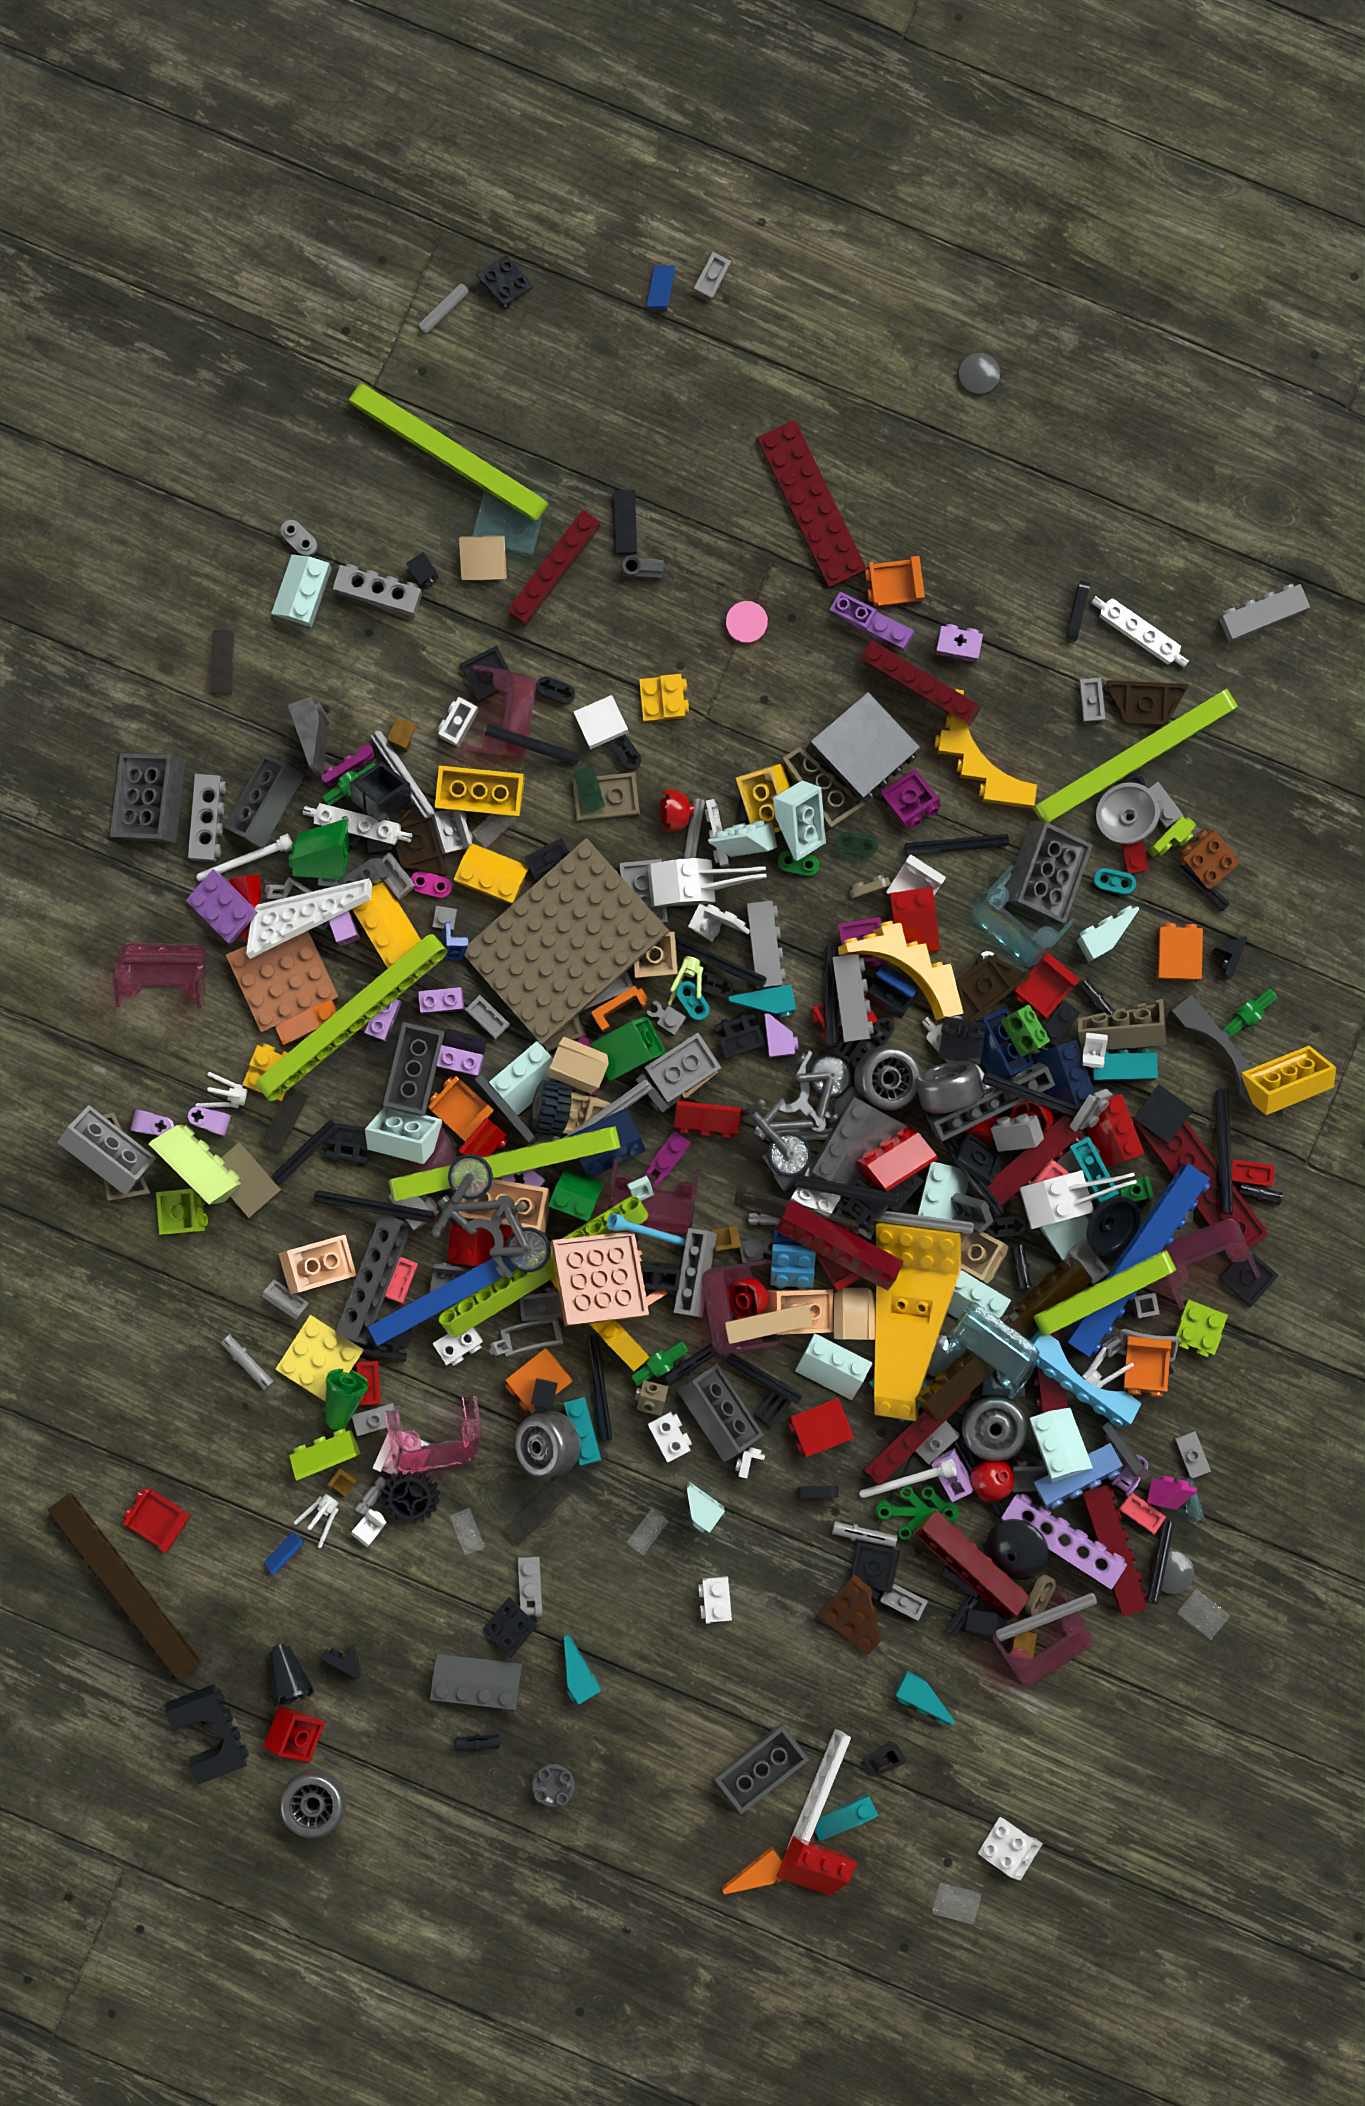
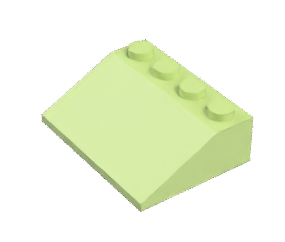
M176 1125L149 1143L209 1205L224 1203L241 1185L238 1181L240 1177L233 1170L230 1169L228 1171L223 1166L225 1162L218 1155L213 1156L208 1151L210 1147L204 1141H198L193 1136L195 1132L187 1125Z

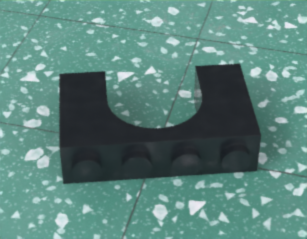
M215 1684L166 1702L165 1713L173 1731L195 1722L206 1721L215 1724L223 1733V1738L218 1745L190 1757V1768L198 1785L246 1767L247 1757H249L246 1745H242L239 1740L241 1739V1734L238 1727H234L231 1722L233 1721L229 1708L225 1709L223 1693L221 1690L217 1691Z

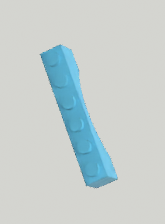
M1040 1330L1035 1332L1029 1338L1021 1353L1030 1364L1041 1368L1045 1375L1057 1380L1061 1387L1073 1392L1080 1401L1088 1403L1096 1413L1104 1415L1116 1427L1121 1428L1130 1425L1142 1404L1126 1391H1108L1095 1387L1085 1381L1068 1363L1059 1341L1050 1334L1043 1337Z

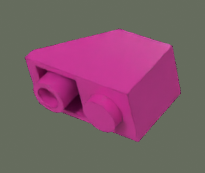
M1161 1475V1479L1152 1478L1147 1503L1178 1509L1196 1493L1197 1488L1189 1486L1188 1481L1176 1479L1175 1483L1174 1478Z

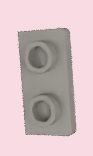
M447 809L435 812L431 818L442 855L462 851L472 846V834L468 830L466 824L467 817L464 811Z

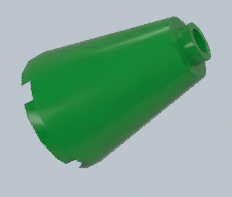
M335 1369L327 1375L325 1422L332 1430L344 1429L368 1390L367 1379L356 1371L350 1370V1373L343 1372V1369Z

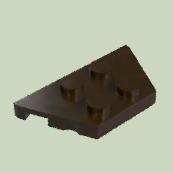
M1106 681V686L1123 723L1129 725L1166 726L1188 688V684Z
M414 805L399 820L394 822L400 824L402 832L412 834L411 842L398 839L395 844L401 867L446 876L448 872L432 818L425 819L416 805Z
M986 956L955 980L963 1010L962 1019L974 1021L1031 976L996 957Z

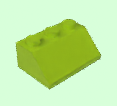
M345 1428L333 1432L334 1437L326 1440L325 1436L314 1440L313 1446L306 1448L304 1444L294 1448V1453L289 1456L296 1481L361 1454L352 1430L346 1432Z

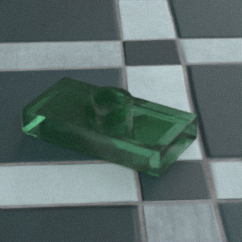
M591 766L574 771L573 774L585 813L606 807L594 767Z

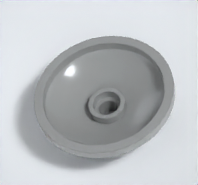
M1122 783L1112 787L1102 796L1096 810V820L1101 832L1108 839L1119 844H1133L1145 839L1154 831L1160 817V807L1155 795L1147 787L1138 783ZM1133 815V820L1128 821L1127 818Z

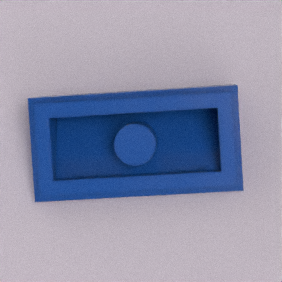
M654 267L647 307L667 311L675 267Z
M883 964L876 974L877 979L909 999L913 997L918 989L917 984L886 964Z
M292 1532L265 1560V1565L272 1575L276 1574L304 1544L305 1541L296 1532Z

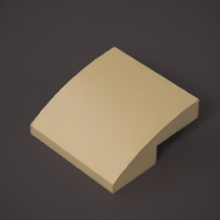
M462 536L459 538L461 580L507 578L504 536Z
M571 1091L570 1115L563 1133H571L611 1103Z

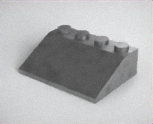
M309 697L289 704L288 708L307 762L315 775L321 778L328 737L327 725L330 722L320 702H315L313 697Z
M120 753L110 837L176 843L186 759L164 754Z
M1031 821L1003 900L1022 909L1066 924L1093 845L1048 822Z
M851 1095L811 1165L810 1170L830 1181L852 1184L855 1178L859 1177L866 1182L857 1160L865 1152L880 1146L882 1141L891 1139L897 1135L898 1131L907 1126ZM866 1182L870 1187H873V1186H874V1185H872V1184Z

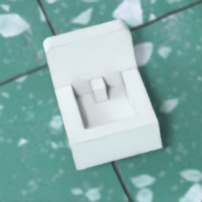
M1086 1033L1082 1052L1083 1066L1091 1068L1104 1067L1108 1035Z
M749 1447L748 1451H743L742 1459H737L735 1471H739V1477L747 1478L752 1457L764 1460L765 1455L761 1454L760 1449Z
M369 1509L351 1535L368 1547L387 1522L381 1513Z

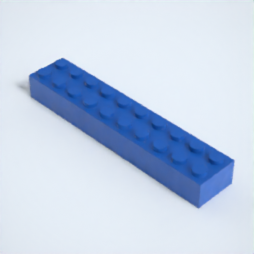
M1183 1163L1105 1280L1160 1253L1163 1247L1168 1248L1174 1239L1172 1236L1176 1229L1180 1230L1184 1225L1186 1213L1194 1210L1198 1204L1196 1199L1199 1194H1204L1209 1188L1210 1183L1208 1181L1210 1178L1190 1164ZM1138 1291L1077 1320L1065 1337V1340L1087 1356L1095 1355L1102 1345L1100 1341L1103 1336L1107 1337L1113 1330L1114 1326L1111 1324L1115 1318H1121L1126 1310L1124 1305L1128 1300L1132 1301Z

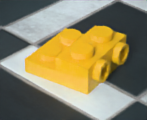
M681 674L639 679L643 722L685 718V712H689L688 699L684 700L683 692L687 691L686 679H682Z
M263 1043L262 1047L257 1045L242 1085L261 1092L256 1086L257 1080L288 1053L283 1051L282 1055L274 1052L275 1047ZM286 1092L278 1100L283 1101Z

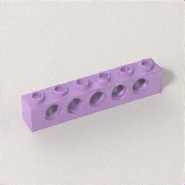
M1017 1494L1002 1516L1003 1520L1019 1519L1032 1524L1044 1536L1048 1549L1112 1590L1128 1565L1124 1563L1125 1559L1116 1553L1112 1555L1106 1551V1547L1100 1542L1095 1541L1094 1543L1087 1539L1088 1535L1079 1529L1075 1531L1070 1528V1524L1060 1517L1058 1519L1050 1515L1051 1511L1049 1509L1033 1504V1500L1029 1496ZM1024 1511H1031L1034 1515V1520H1026ZM1042 1523H1049L1052 1526V1532H1045L1042 1529ZM1063 1534L1068 1535L1071 1543L1063 1544L1060 1536ZM1079 1547H1086L1089 1550V1555L1082 1556L1079 1553ZM1097 1559H1105L1108 1567L1100 1568L1097 1564Z

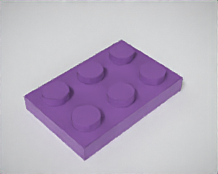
M215 869L210 871L186 900L227 943L231 944L258 913Z

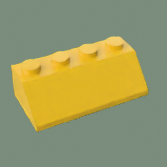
M439 766L435 808L520 816L525 780L524 774Z
M385 882L372 886L371 900L352 909L387 968L392 966L421 941Z
M1307 1046L1244 1071L1241 1077L1252 1104L1265 1115H1268L1334 1088L1336 1067L1311 1046Z

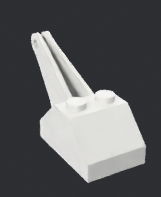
M700 858L676 859L647 865L651 908L712 904L716 902L714 890L767 878L766 874H756L714 882L713 875L754 873L765 871L766 867L712 869V860Z
M1078 1171L1020 1187L1019 1190L1030 1228L1034 1229L1094 1212L1091 1200L1125 1186L1135 1184L1137 1181L1119 1184L1089 1195L1087 1186L1113 1182L1135 1176V1174L1130 1173L1123 1176L1086 1182L1083 1171Z

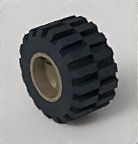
M547 1080L540 1082L536 1089L531 1109V1127L534 1133L557 1137L562 1135L567 1126L571 1109L572 1095L568 1084Z

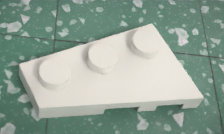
M714 799L706 801L708 809L705 810L707 822H711L712 830H709L710 838H713L716 832L722 831L717 803ZM716 848L717 850L713 851L715 862H720L721 867L730 866L728 855Z

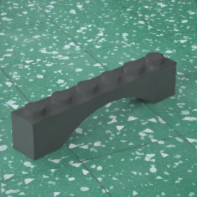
M1191 994L1169 1011V1013L1182 1029L1204 1035L1223 1051L1234 1073L1236 1095L1249 1111L1255 1109L1256 1106L1252 1104L1241 1077L1242 1072L1255 1066L1251 1062L1247 1063L1243 1058L1245 1055L1237 1045L1233 1046L1229 1041L1231 1039L1230 1035L1224 1029L1220 1030L1216 1025L1218 1022L1210 1012L1207 1014L1202 1008L1204 1006L1203 1002L1197 996L1193 997Z

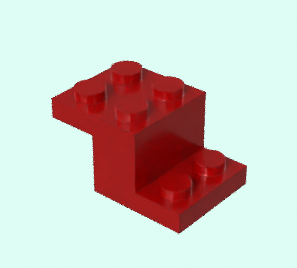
M451 1221L453 1227L450 1229L447 1263L479 1266L493 1258L489 1252L494 1247L495 1241L490 1231L479 1227L476 1228L477 1232L471 1235L456 1221ZM500 1225L499 1229L503 1234L504 1246H506L513 1230L511 1226ZM516 1236L512 1240L510 1246L517 1245Z

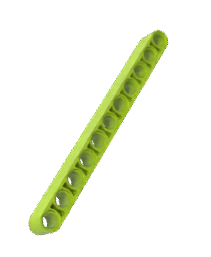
M359 383L348 399L360 411L529 519L537 522L549 505L547 501L368 386Z
M1225 689L1033 807V810L1040 821L1048 823L1054 821L1238 707L1237 703L1228 689Z
M434 934L423 938L257 1080L256 1086L268 1101L278 1099L446 956L447 949Z
M616 1126L482 1158L488 1162L492 1169L493 1178L614 1150L621 1146ZM476 1159L458 1163L452 1174L455 1187L461 1184L465 1175L469 1172L476 1174V1178L472 1183L487 1180L488 1171L486 1167ZM451 1165L388 1180L393 1201L451 1188L448 1182V1171Z
M632 1196L562 1239L629 1232L625 1229L619 1232L609 1230L607 1228L608 1217L612 1213L622 1215L626 1221L640 1225L648 1218V1211L638 1197ZM546 1249L526 1260L528 1264L523 1267L533 1268L538 1266L545 1258ZM552 1249L550 1258L543 1268L535 1272H522L517 1269L512 1272L514 1275L511 1278L505 1276L445 1310L439 1317L440 1324L451 1337L460 1336L556 1277Z

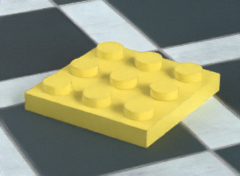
M310 1315L276 1367V1370L326 1402V1378L328 1373L335 1369H343V1372L350 1373V1370H352L364 1349L348 1338L336 1334L334 1329Z

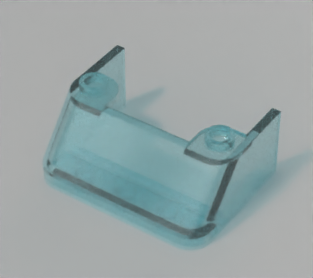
M1011 864L971 911V919L1024 966L1032 967L1055 945L1075 922V919L1072 917L1059 932L1048 926L1040 928L1035 935L1003 908L1009 899V892L1001 882L1014 868Z
M970 1302L948 1333L943 1347L946 1351L950 1346L955 1350H964L967 1347L1000 1372V1383L1008 1389L1011 1388L1010 1399L1014 1398L1032 1376L1040 1355L1038 1348L976 1302Z

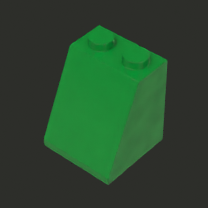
M343 819L297 834L296 842H292L293 855H289V867H292L293 876L344 879L349 855L348 820Z
M648 1016L633 1020L591 1043L593 1049L601 1051L608 1056L609 1065L604 1076L609 1081L618 1079L666 1054Z
M565 1167L548 1206L590 1222L605 1182L595 1178L589 1179L587 1175Z

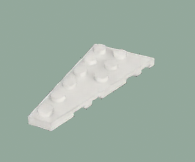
M370 879L258 904L255 907L258 913L250 923L247 956L251 959L371 900L372 883Z

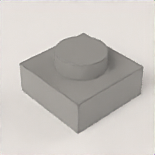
M436 906L433 928L443 929L445 922H450V930L454 931L457 909Z

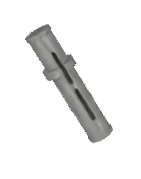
M231 1334L220 1343L233 1356L234 1362L237 1361L263 1390L274 1381L246 1352L247 1349L245 1347L242 1348L235 1341Z
M834 1521L832 1528L833 1535L850 1538V1541H855L856 1539L895 1549L897 1535L858 1527V1524L848 1525ZM845 1530L862 1533V1535L845 1532ZM867 1535L884 1538V1540L867 1537Z

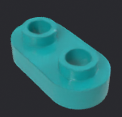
M1102 868L1093 877L1095 886L1100 890L1127 895L1136 887L1134 876L1126 872ZM1100 877H1107V883H1102ZM1121 881H1127L1128 887L1123 888Z
M684 981L678 985L676 990L679 1001L692 1019L698 1021L705 1019L709 1014L708 1003L702 994L701 998L697 999V987L694 983ZM689 989L691 991V994L689 996H684L683 990ZM695 1007H702L703 1012L697 1014L694 1010Z

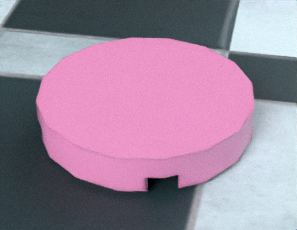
M742 601L735 604L729 610L726 617V628L734 640L742 643H753L765 634L768 618L765 610L759 604L752 601Z

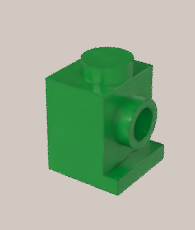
M1148 1176L1134 1179L1137 1183L1119 1189L1120 1196H1126L1134 1202L1154 1197ZM1134 1186L1139 1187L1140 1191L1138 1194L1133 1193L1132 1189Z

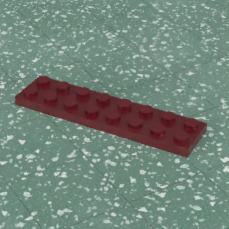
M790 421L758 436L759 445L828 588L865 572L867 568L796 421Z
M1133 1120L1135 1126L1173 1177L1183 1163H1188L1210 1178L1208 1181L1210 1183L1209 1188L1204 1194H1199L1196 1199L1198 1201L1196 1209L1233 1259L1269 1234L1233 1184V1213L1221 1214L1219 1165L1186 1120L1169 1144L1136 1120Z

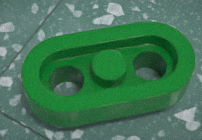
M789 850L782 852L777 861L782 871L807 877L814 876L820 866L815 856L807 854L797 861L794 860ZM787 857L792 859V863L789 865L784 862V859ZM812 862L813 867L808 869L805 867V863Z

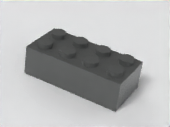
M402 1022L382 1103L384 1106L425 1115L444 1031Z
M781 1722L718 1772L714 1779L742 1814L807 1763L809 1757Z

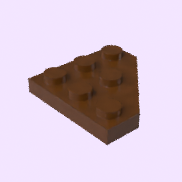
M854 1574L819 1611L818 1616L868 1656L880 1643L882 1637L877 1628L878 1618L875 1606H873L871 1600V1587Z

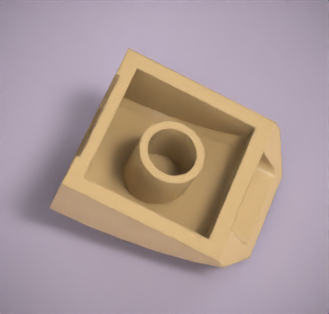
M563 1037L549 1067L548 1077L591 1094L599 1088L609 1065L608 1056L601 1051Z
M973 1232L971 1235L960 1233L961 1269L988 1284L994 1278L996 1271L1006 1256L1008 1246L984 1232L980 1234Z
M843 1288L834 1293L833 1339L875 1340L876 1294L869 1288Z

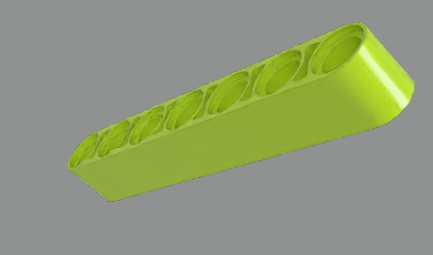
M1162 1251L1052 1306L1033 1318L1042 1336H1047L1171 1274L1177 1269L1168 1251Z

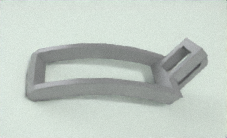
M288 877L284 885H266L265 887L266 898L276 900L286 898L293 885L305 893L312 891L291 877ZM273 891H280L281 894H280V893H272V892H273ZM329 920L316 927L326 930Z
M558 1317L530 1321L500 1330L502 1340L491 1343L489 1352L491 1355L495 1354V1357L505 1354L506 1357H511L527 1351L563 1344ZM553 1323L556 1341L535 1344L513 1351L509 1332L535 1325Z
M1123 1329L1120 1330L1119 1336H1114L1102 1345V1347H1106V1355L1110 1358L1116 1353L1127 1355V1350L1125 1349L1127 1336L1172 1340L1170 1350V1362H1172L1176 1357L1179 1338L1177 1336L1148 1335Z

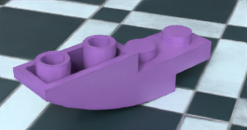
M839 592L830 608V611L858 629L904 651L915 634L914 630L878 613L876 609L842 592Z

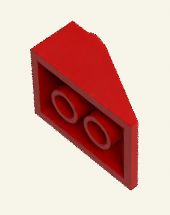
M933 887L889 893L893 924L901 923L906 944L917 941L918 945L926 943L928 952L940 950Z

